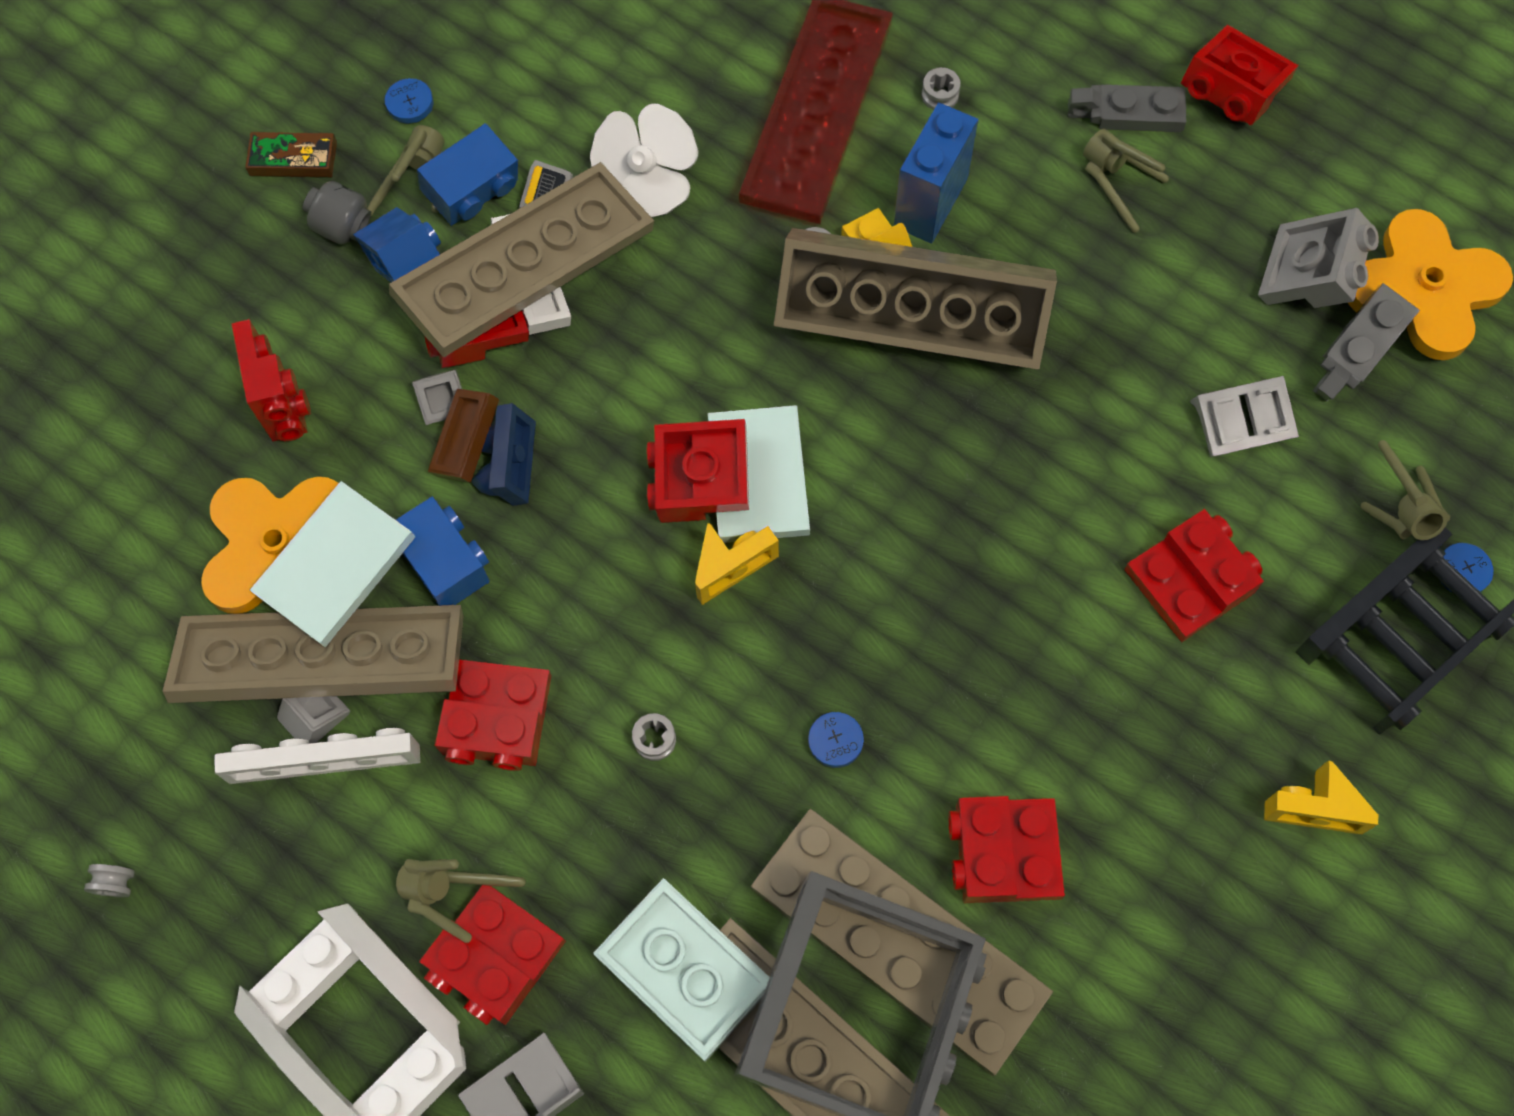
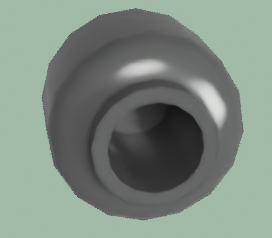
M336 181L326 182L320 189L313 187L307 194L302 208L303 211L308 213V228L312 232L338 245H345L351 240L357 242L353 234L366 227L371 217V211L366 209L367 202L364 196Z

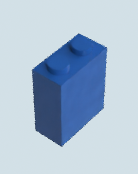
M937 103L900 169L894 226L902 222L908 234L931 244L933 243L968 179L978 118L942 103Z

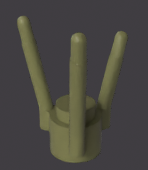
M424 125L414 127L400 158L367 207L371 211V216L393 184L399 181L408 166L417 170L442 153L445 141L437 130ZM432 204V212L438 213L439 211Z
M1102 129L1089 140L1084 148L1083 156L1090 161L1085 167V171L1097 180L1133 233H1137L1139 231L1138 224L1103 172L1115 173L1127 161L1162 183H1166L1169 177L1163 173L1165 165L1122 142L1108 130Z
M1385 440L1379 441V449L1408 494L1399 502V519L1368 502L1361 503V509L1393 528L1401 539H1406L1411 534L1419 540H1429L1436 537L1446 527L1447 522L1450 520V515L1442 507L1426 469L1423 466L1416 468L1418 479L1424 491L1422 493Z
M407 859L397 875L396 888L401 898L410 900L408 911L423 915L465 943H469L472 940V935L429 906L446 896L450 883L503 887H523L526 884L523 877L446 871L458 868L459 862L456 859L427 861Z

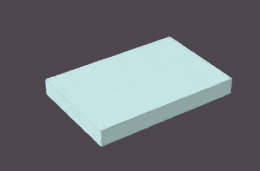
M797 405L708 413V421L745 419L747 425L749 510L716 512L718 535L724 543L735 542L743 534L753 530L757 533L769 526L777 538L810 535Z
M340 481L250 591L322 646L326 647L414 540L415 535Z
M664 878L593 953L704 1062L710 1058L760 1002L769 980V976Z

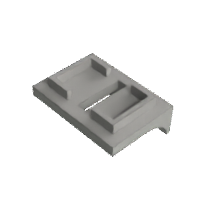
M1284 376L1201 394L1190 400V403L1195 406L1200 416L1210 457L1299 437ZM1241 395L1245 396L1254 436H1249L1239 398Z
M543 1033L458 1096L471 1116H529L506 1080V1077L514 1073L539 1113L536 1116H555L585 1093L546 1033Z

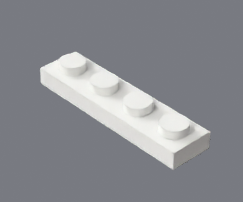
M400 728L381 729L376 731V736L357 738V735L349 733L334 734L328 737V742L311 744L305 739H287L281 741L279 747L261 749V746L255 744H241L233 746L229 753L215 754V774L229 784L416 764L420 763V745L410 733H405V730Z

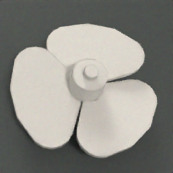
M650 104L640 112L638 117L639 140L632 117L622 111L612 112L606 117L595 133L590 153L591 167L601 162L651 217L668 214L687 200L691 188L689 181L684 175L663 166L675 170H687L696 163L698 147L692 129L677 112L660 104Z

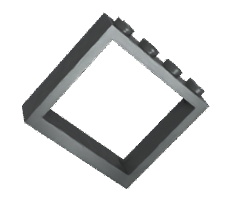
M810 871L801 887L735 1076L837 1116H887L764 1068L822 901L956 952L904 1116H939L940 1107L934 1105L940 1084L946 1086L954 1071L956 1055L950 1053L956 1032L963 1034L971 1017L972 1004L966 1001L972 982L978 984L986 969L983 966L987 954L982 953L986 938Z

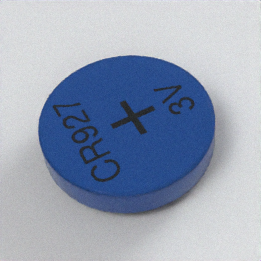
M417 79L400 80L394 83L385 95V105L388 113L393 119L402 123H415L424 119L431 112L434 104L432 92L428 85Z
M1457 543L1444 550L1446 555L1443 558L1480 592L1490 584L1494 572L1493 565L1489 556L1482 549L1468 543Z
M831 712L820 716L811 726L808 737V744L813 757L821 764L831 768H841L853 763L860 755L864 741L863 732L858 722L851 716L841 712Z

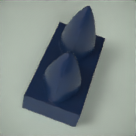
M513 403L497 406L496 420L491 423L482 449L483 453L492 454V460L476 473L471 482L480 492L491 496H500L514 506L528 504L536 421Z

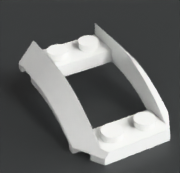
M344 904L317 911L324 920L250 991L241 986L239 987L235 1015L284 1074L324 1116H420L466 1069L464 1047L460 1045L458 1024L460 1021L407 968L383 940L363 921L352 906ZM360 959L427 1031L352 1104L310 1060L286 1030Z

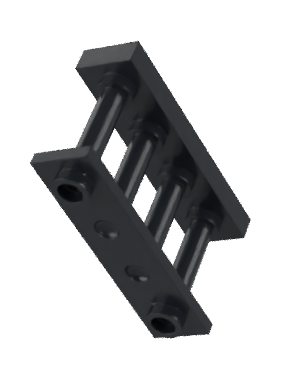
M1446 527L1434 538L1429 540L1418 539L1296 650V653L1308 665L1314 662L1321 654L1328 660L1333 658L1389 712L1373 727L1379 735L1393 724L1399 730H1402L1422 712L1416 703L1489 635L1497 641L1514 626V616L1512 615L1514 613V599L1499 610L1443 558L1446 553L1440 547L1453 535ZM1418 567L1424 573L1430 571L1485 624L1473 636L1467 639L1412 587L1415 582L1409 575ZM1387 596L1393 602L1398 599L1453 654L1435 669L1380 616L1383 611L1376 605ZM1355 625L1361 631L1364 628L1369 631L1421 684L1402 699L1347 645L1350 640L1344 634L1352 626Z

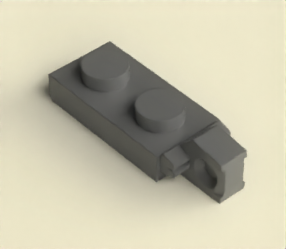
M1101 84L1091 86V88L1071 89L1068 99V118H1090V122L1099 124V129L1181 132L1186 125L1185 87Z
M1382 283L1322 356L1324 360L1320 366L1327 373L1312 391L1327 402L1329 399L1333 400L1345 385L1350 389H1354L1365 380L1420 310L1386 284Z

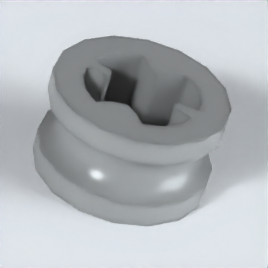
M940 67L929 71L924 77L922 99L927 107L934 110L938 102L951 108L954 107L958 101L961 82L959 76L948 68ZM944 86L947 87L948 92L946 90H943L942 88ZM934 87H936L937 89H942V90H939L938 92H935V91H934Z
M657 713L647 714L635 723L632 730V740L637 753L644 759L660 761L673 752L676 745V734L671 721L665 716ZM654 727L655 732H658L659 727L665 730L662 734L663 745L654 748L652 742L649 747L643 744L647 740L645 731L648 728Z
M89 865L88 873L92 875V880L90 883L85 884V892L110 897H130L131 889L127 887V881L134 877V870L113 865Z

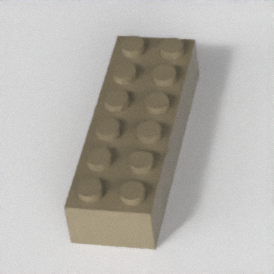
M792 228L785 240L774 326L1040 369L1057 284L1056 270Z

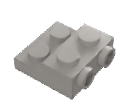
M1358 208L1280 224L1258 296L1267 305L1305 298L1314 308L1353 302L1357 289L1364 287L1368 281L1365 261L1368 251L1375 250L1378 246L1379 237L1377 229Z

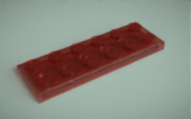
M812 0L740 189L739 203L821 224L893 20L892 12L845 0Z

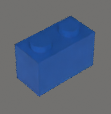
M485 123L418 168L419 187L446 221L453 226L461 219L469 220L482 209L484 203L495 196L502 197L514 188L518 181V159Z
M397 207L353 234L375 271L390 282L397 280L440 255L436 247L441 244V241L432 226L427 221L422 223L415 214L409 215Z
M432 496L396 519L397 522L415 535L414 540L402 554L439 606L456 605L490 582L483 568L489 563V560L475 540L468 544L459 534L464 529V526L450 506L442 510Z

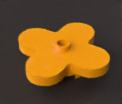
M1410 209L1396 215L1389 224L1383 237L1387 258L1365 261L1368 271L1367 284L1364 287L1358 288L1354 301L1348 303L1355 312H1358L1375 289L1382 283L1386 284L1420 310L1407 326V332L1413 346L1429 358L1449 360L1463 353L1474 338L1476 328L1471 310L1489 308L1500 302L1511 288L1513 273L1509 263L1500 254L1485 248L1454 249L1446 226L1437 216L1425 210Z
M327 477L309 478L299 483L283 498L275 497L261 482L251 478H238L222 485L211 500L210 516L215 526L229 540V543L208 562L202 574V589L210 602L219 610L230 614L245 613L257 607L263 600L253 594L250 589L339 483Z

